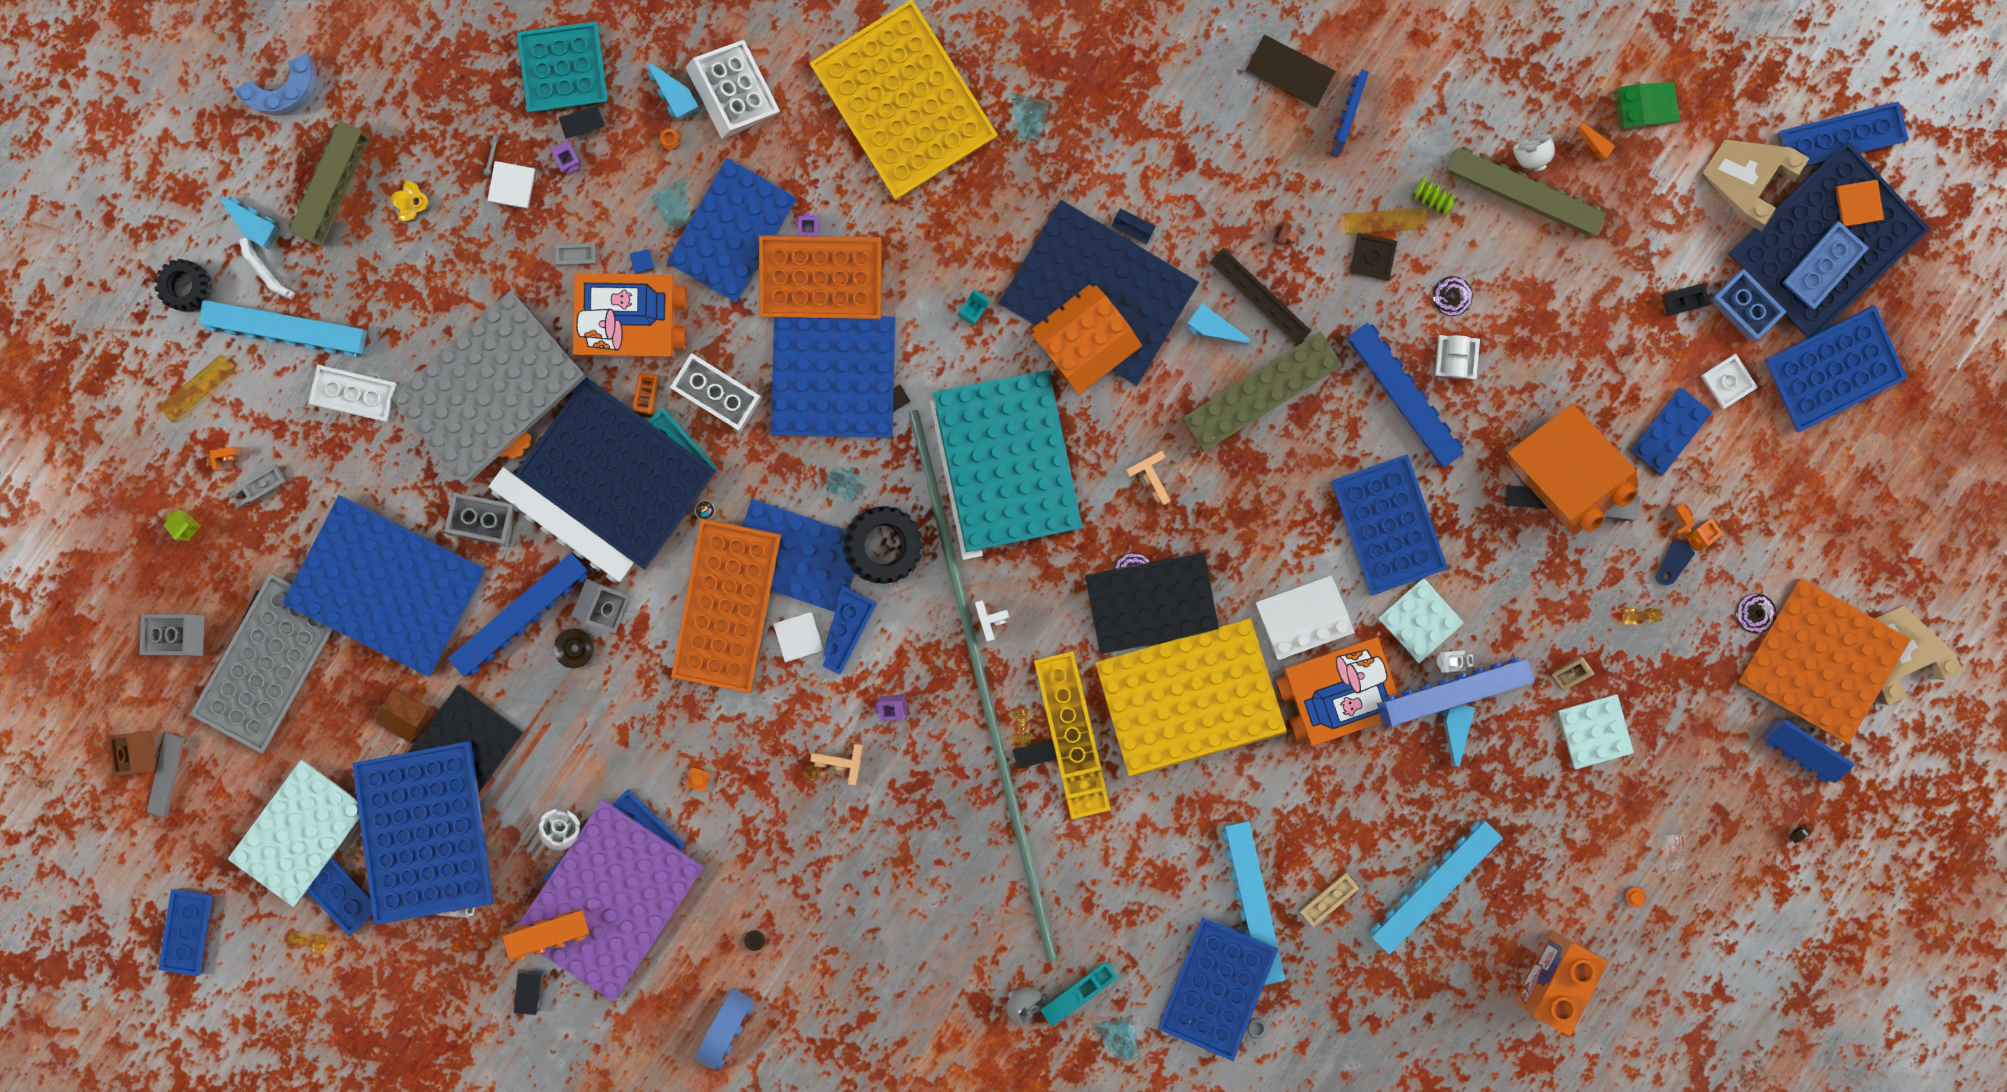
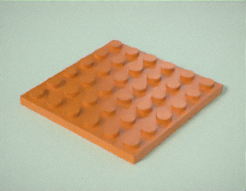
M1800 578L1738 683L1849 745L1911 639Z

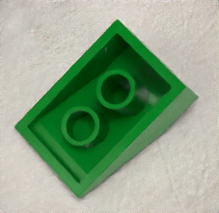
M1674 82L1622 86L1613 91L1619 131L1680 122Z

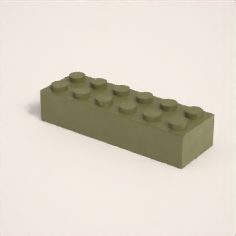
M341 120L333 126L330 142L325 144L323 148L324 155L321 161H318L315 165L314 177L308 181L306 185L307 192L297 205L298 212L289 222L290 233L318 246H322L371 139V136L361 129Z

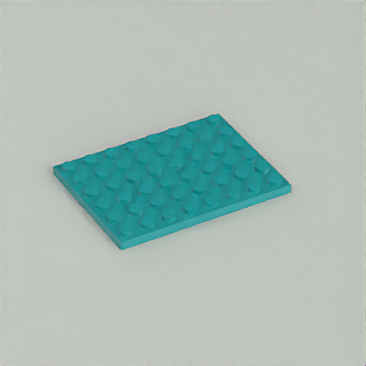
M1049 370L932 392L965 552L1083 528Z

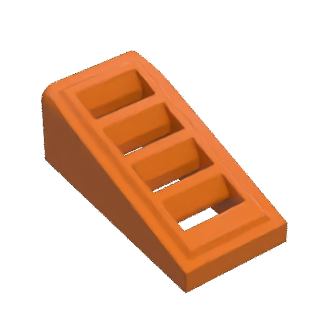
M1585 123L1580 124L1576 128L1602 162L1606 160L1615 148V145Z
M639 373L632 410L641 417L651 418L654 415L659 383L658 375ZM643 381L653 382V386L642 383ZM641 390H650L651 393L641 392ZM640 397L650 399V401H642Z

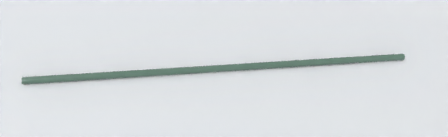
M910 411L908 413L1047 962L1057 960L919 411Z

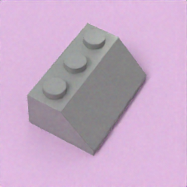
M453 492L444 532L448 536L508 547L513 525L514 505Z

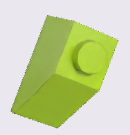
M173 510L170 512L164 524L170 535L178 541H189L201 527L198 522L183 510Z

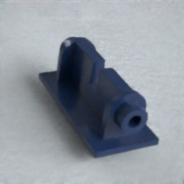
M1121 208L1111 225L1115 229L1145 244L1148 243L1156 226Z

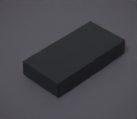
M1506 485L1504 506L1546 509V505L1529 487Z
M1052 739L1013 749L1018 769L1057 759Z

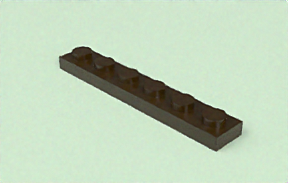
M1224 247L1209 262L1296 346L1311 332L1296 315Z

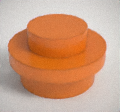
M666 129L660 134L659 140L664 148L674 149L680 142V136L677 131Z
M1632 887L1627 890L1625 899L1630 906L1640 907L1646 901V894L1641 888Z

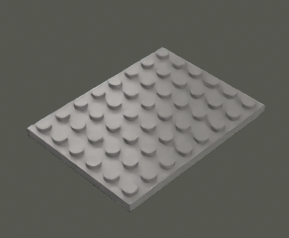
M510 290L393 395L391 399L460 482L466 486L587 376L515 293Z

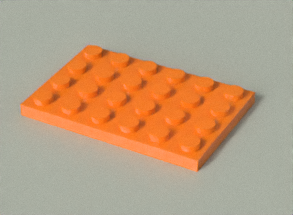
M759 235V317L881 319L882 237Z

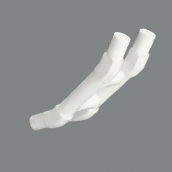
M247 238L240 239L239 243L243 258L266 283L268 289L291 300L295 293L283 287L257 256L253 241H247Z

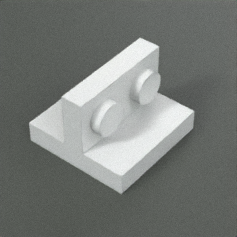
M983 600L975 602L986 640H994L995 637L990 623L994 622L995 626L1006 623V618H1009L1008 611L1006 609L987 615Z

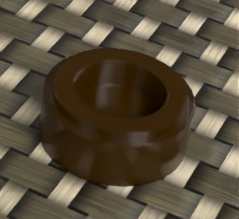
M1800 825L1791 832L1789 838L1794 843H1798L1810 833V829L1806 825Z
M751 930L745 936V946L751 951L760 950L765 944L764 934L759 930Z

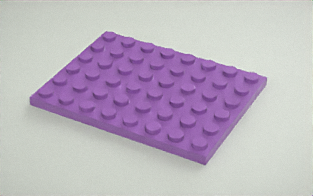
M602 799L579 833L577 840L569 848L518 926L524 924L533 926V923L546 918L552 920L555 915L581 908L590 934L585 935L586 938L574 942L573 939L565 941L566 945L554 948V946L545 948L546 951L540 954L614 1002L705 866Z

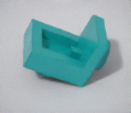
M973 290L957 316L974 326L986 310L990 299L983 293Z

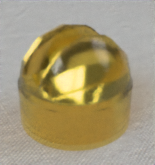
M814 765L806 766L803 770L804 778L810 782L817 780L821 774L819 767ZM809 771H816V774L809 775Z

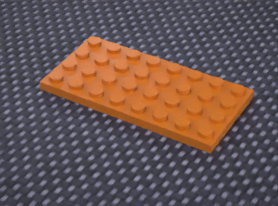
M701 518L671 678L746 693L752 692L781 534Z

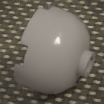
M1022 987L1019 990L1014 989L1007 997L1009 1000L1006 1004V1013L1013 1024L1017 1027L1019 1025L1023 1027L1036 1016L1034 1012L1037 1010V1007L1040 1006L1042 1008L1044 1006L1046 998L1039 991L1031 987Z

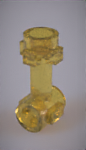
M1624 608L1622 621H1624V625L1637 624V620H1651V623H1657V621H1662L1661 609L1651 608L1650 612H1636V608Z
M1027 708L1014 709L1013 719H1017L1018 733L1013 735L1014 746L1027 747V745H1031V734L1026 733L1025 718H1029V712H1027Z
M294 931L290 932L287 938V944H291V947L296 948L298 944L312 947L311 952L314 954H323L327 947L326 937L323 935H314V939L302 937L300 932Z

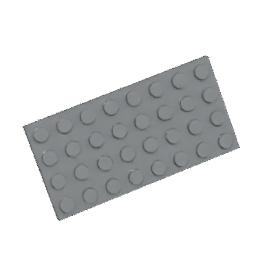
M273 573L268 575L190 714L262 754L266 751L334 630L282 604L292 583Z

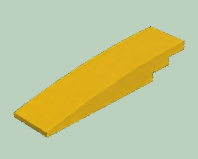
M1074 651L1034 660L1071 820L1110 811L1111 808Z

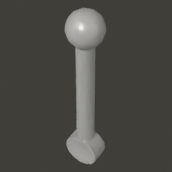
M496 134L493 136L487 167L483 171L486 176L491 174L490 168L496 144L499 140V135Z

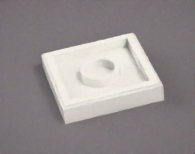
M495 161L487 201L528 209L536 169Z
M1733 354L1701 375V378L1722 410L1758 388L1737 354Z
M813 612L773 624L785 662L824 650Z

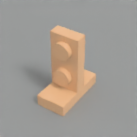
M1160 451L1125 471L1130 478L1144 470L1145 474L1142 476L1148 486L1152 485L1155 491L1152 493L1157 504L1161 502L1163 506L1170 502V499L1152 465L1166 458L1163 451Z
M854 744L852 759L813 752L810 761L815 762L814 766L826 768L827 764L835 765L834 769L846 771L847 768H850L848 784L857 785L863 744Z

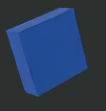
M650 249L630 253L635 274L655 269Z

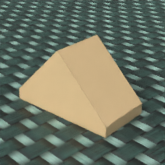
M1576 656L1555 671L1552 676L1563 691L1595 673L1583 657Z

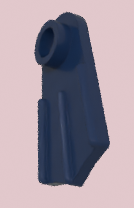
M1672 541L1658 572L1660 583L1664 585L1673 584L1695 555V552L1687 542ZM1665 572L1670 575L1668 580L1664 578Z

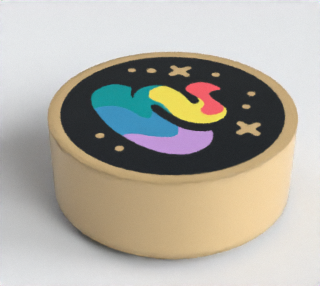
M703 500L696 505L695 514L699 519L710 520L715 516L716 508L712 502Z

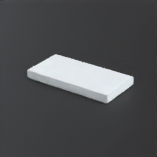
M317 365L308 404L388 422L393 404L391 397L395 395L397 383Z

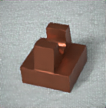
M1286 222L1279 223L1272 242L1278 245L1285 244V242L1295 243L1298 235L1290 231L1291 224Z

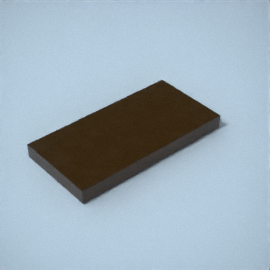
M1265 34L1245 70L1251 75L1315 108L1320 103L1336 72Z

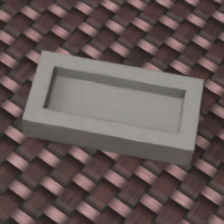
M595 243L554 245L556 266L597 264Z

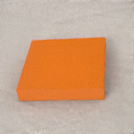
M1878 180L1835 187L1840 219L1845 227L1884 220Z

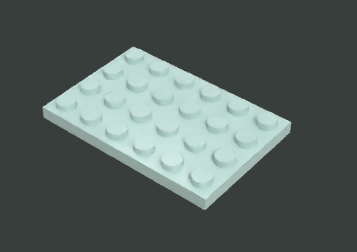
M301 760L229 856L228 860L292 907H295L359 821L357 799L310 764Z

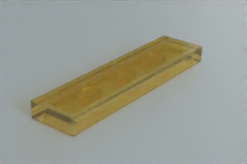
M1425 208L1344 214L1345 234L1427 228Z
M219 355L159 406L160 410L174 423L235 371L234 368L222 355Z

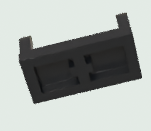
M599 105L559 117L566 139L605 127Z
M1705 283L1661 295L1666 316L1705 307L1709 303Z
M517 971L513 1007L515 1014H537L541 974L537 971Z

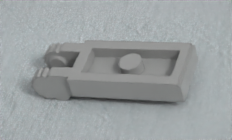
M274 464L240 484V487L228 493V496L235 498L239 494L245 493L246 498L234 505L236 509H240L287 481L278 466Z

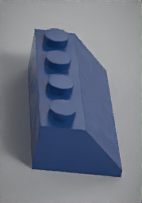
M1774 718L1761 737L1767 741L1765 743L1766 746L1775 751L1778 748L1784 752L1782 754L1783 757L1792 762L1795 759L1801 763L1799 765L1800 768L1809 773L1812 770L1818 774L1816 778L1826 784L1828 781L1836 783L1855 765L1786 719Z

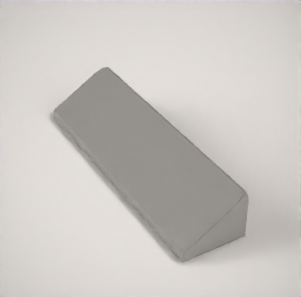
M170 733L164 734L147 808L149 813L161 817L168 815L185 741L183 736Z

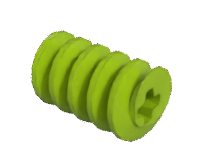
M1423 176L1413 192L1415 194L1414 200L1417 201L1422 198L1421 205L1429 202L1428 209L1436 206L1435 213L1443 210L1442 217L1447 216L1458 197L1453 200V192L1446 196V188L1439 192L1440 185L1437 184L1435 187H1432L1433 181L1430 180L1428 183H1425L1426 177Z

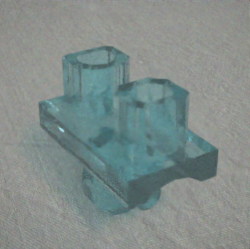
M852 466L849 471L841 468L840 472L832 470L826 479L828 481L827 491L836 494L839 487L846 490L843 498L851 503L862 493L865 485L858 482L860 477L853 474L855 468Z

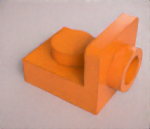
M239 447L209 451L208 463L213 468V471H222L221 458L222 462L235 460L234 456L240 455Z
M1711 517L1695 530L1686 534V538L1696 551H1699L1711 545L1723 535V532Z

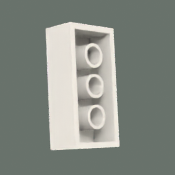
M692 353L670 386L671 389L740 432L762 399L760 395Z

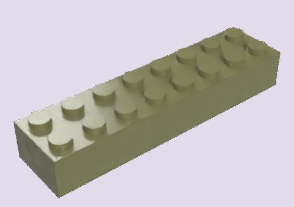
M1320 331L1189 413L1182 420L1204 453L1343 365Z

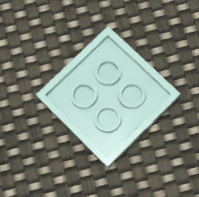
M1424 578L1419 580L1378 617L1381 623L1417 663L1425 659L1464 624Z
M1617 694L1557 710L1574 769L1634 753Z

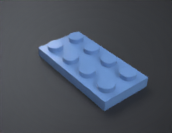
M1837 221L1782 283L1813 310L1869 247L1840 221Z

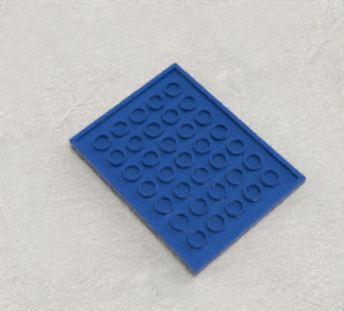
M338 495L282 604L430 677L486 569Z
M470 741L352 763L374 925L494 904L472 744Z

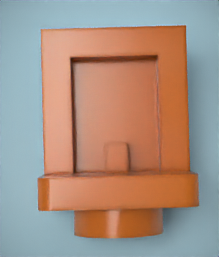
M1683 503L1672 507L1671 509L1682 524L1672 531L1674 535L1681 534L1684 536L1693 530L1691 527L1696 524L1692 518L1693 513L1687 505L1684 506Z

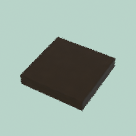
M1357 233L1349 273L1389 281L1398 241Z

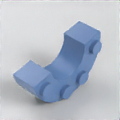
M304 53L289 61V78L285 85L277 90H262L257 83L251 80L235 88L234 91L244 103L260 113L272 116L292 113L302 107L314 91L316 84L314 60L310 55Z
M732 988L694 1057L695 1061L714 1071L716 1069L720 1071L725 1062V1059L722 1058L723 1055L728 1056L733 1047L730 1043L733 1037L738 1038L743 1029L740 1026L745 1015L749 1017L755 1007L752 1005L753 998Z

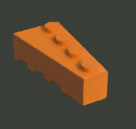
M581 908L555 915L552 920H549V918L538 920L533 923V926L525 924L518 926L512 933H508L507 930L500 932L509 960L514 959V961L526 958V954L534 952V955L546 951L545 948L554 946V948L566 945L565 941L571 939L574 942L586 938L585 935L590 934Z

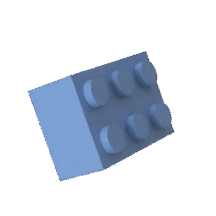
M1745 269L1737 271L1709 299L1751 343L1758 341L1786 313Z

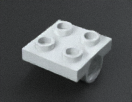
M1439 335L1435 376L1475 380L1477 378L1480 339L1457 335Z

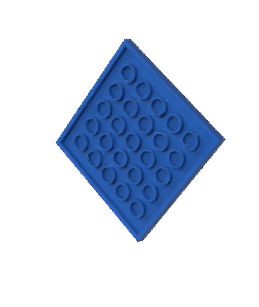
M881 316V319L774 317L771 435L893 438L896 317Z

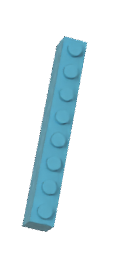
M205 300L202 302L198 323L205 326L204 330L217 332V328L224 329L225 334L237 336V332L245 333L244 337L257 339V336L265 337L264 341L276 343L277 339L284 340L285 345L296 346L297 343L304 344V348L312 350L322 347L324 352L334 354L339 350L344 351V355L356 357V354L363 355L367 331L359 328Z
M1243 820L1225 824L1222 836L1224 842H1228L1229 850H1226L1228 862L1233 863L1234 870H1230L1233 882L1237 881L1238 889L1235 890L1238 902L1241 901L1243 907L1239 911L1242 922L1246 921L1247 925L1244 933L1278 948L1250 822ZM1279 950L1264 985L1285 981Z
M1485 820L1474 822L1470 827L1471 831L1466 836L1462 835L1456 841V847L1452 851L1450 849L1447 850L1441 857L1443 860L1438 865L1434 864L1427 871L1428 875L1424 879H1419L1413 885L1415 889L1410 894H1404L1399 900L1400 904L1395 909L1392 907L1385 914L1386 918L1381 923L1377 922L1370 931L1372 933L1370 936L1389 955L1503 839Z

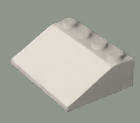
M744 40L697 56L685 67L721 139L737 134L780 112Z
M1332 575L1255 602L1276 660L1355 633Z

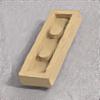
M1345 872L1299 912L1314 927L1360 888Z

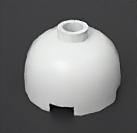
M1550 134L1538 135L1539 139L1532 141L1525 139L1514 146L1515 158L1522 167L1534 169L1535 171H1540L1547 167L1546 164L1552 160L1555 154V146Z
M554 809L542 816L539 824V838L549 849L562 851L570 848L577 840L580 832V822L570 811L566 813Z

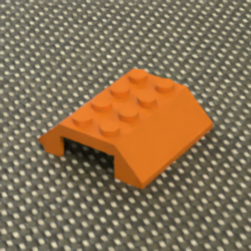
M1090 284L1079 292L1081 296L1079 299L1076 296L1072 297L1062 305L1064 307L1063 311L1058 308L1047 317L1048 323L1041 321L1032 328L1034 331L1032 336L1035 341L1045 350L1077 395H1080L1142 347L1131 327L1108 297L1096 285L1092 287Z

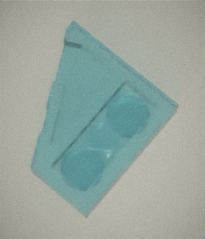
M1011 93L1019 137L1040 142L1049 101Z
M685 177L651 197L672 232L690 222L687 180Z
M1132 1016L1093 1024L1094 1030L1098 1031L1106 1045L1114 1051V1055L1119 1061L1140 1058L1141 1055Z

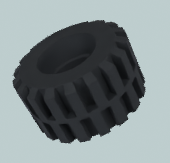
M183 259L171 260L169 265H162L163 270H158L156 273L159 275V278L154 280L155 283H158V286L154 287L155 291L159 292L157 297L163 300L162 303L170 308L182 312L194 311V308H201L200 304L203 300L207 301L205 299L206 296L210 297L211 295L208 292V289H212V284L208 282L211 280L210 276L206 275L207 271L204 268H201L200 265ZM188 274L192 280V288L187 295L178 297L174 288L175 282L181 275Z

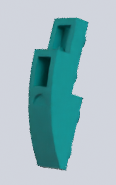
M1105 961L1040 1009V1012L1052 1027L1115 981L1118 976L1107 961Z

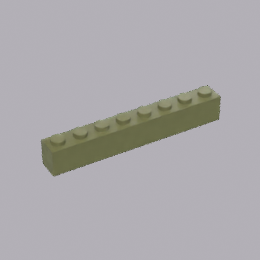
M1458 147L1454 151L1445 173L1588 237L1593 238L1597 236L1606 215L1605 212H1602L1601 207L1593 204L1591 206L1584 204V200L1576 196H1572V198L1566 196L1565 192L1561 189L1548 188L1545 182L1528 179V175L1525 173L1510 171V167L1505 164L1499 163L1497 165L1492 163L1489 157L1484 155L1479 157L1472 154L1473 151L1469 148Z

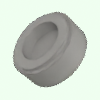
M1258 1017L1252 1018L1247 1027L1249 1035L1255 1039L1263 1038L1268 1030L1266 1022Z

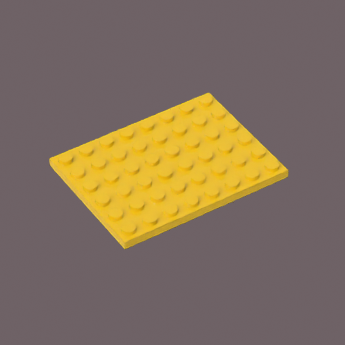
M913 0L907 1L809 63L895 201L998 137V134Z
M1251 618L1219 627L1218 630L1176 639L1095 662L1129 778L1287 733Z

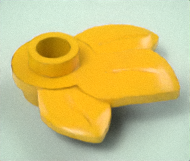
M410 181L404 182L403 191H397L390 197L391 203L400 209L398 214V220L400 221L413 220L418 212L424 211L429 205L427 196L420 192L416 183Z

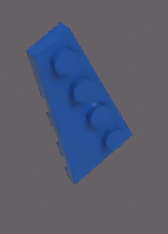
M1361 69L1358 76L1354 75L1351 87L1354 88L1352 93L1347 95L1345 101L1347 108L1346 111L1343 110L1339 119L1341 125L1335 131L1333 137L1335 142L1330 156L1338 158L1346 143L1369 71Z
M840 584L821 666L839 675L841 674L877 604L875 601Z

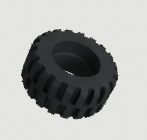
M879 506L862 511V513L852 519L851 524H848L846 535H843L844 547L842 549L846 555V563L851 566V570L858 574L860 578L872 583L887 584L904 579L909 575L910 571H914L917 567L915 564L917 561H920L922 556L920 555V550L923 549V543L920 541L922 534L921 531L917 530V523L910 519L911 516L909 514L903 513L901 509L895 507ZM877 526L892 528L900 539L898 556L887 564L873 562L865 551V538L869 531Z

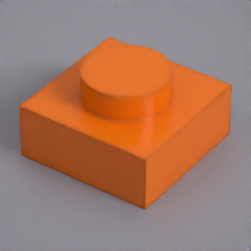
M691 767L685 787L705 793L711 772Z

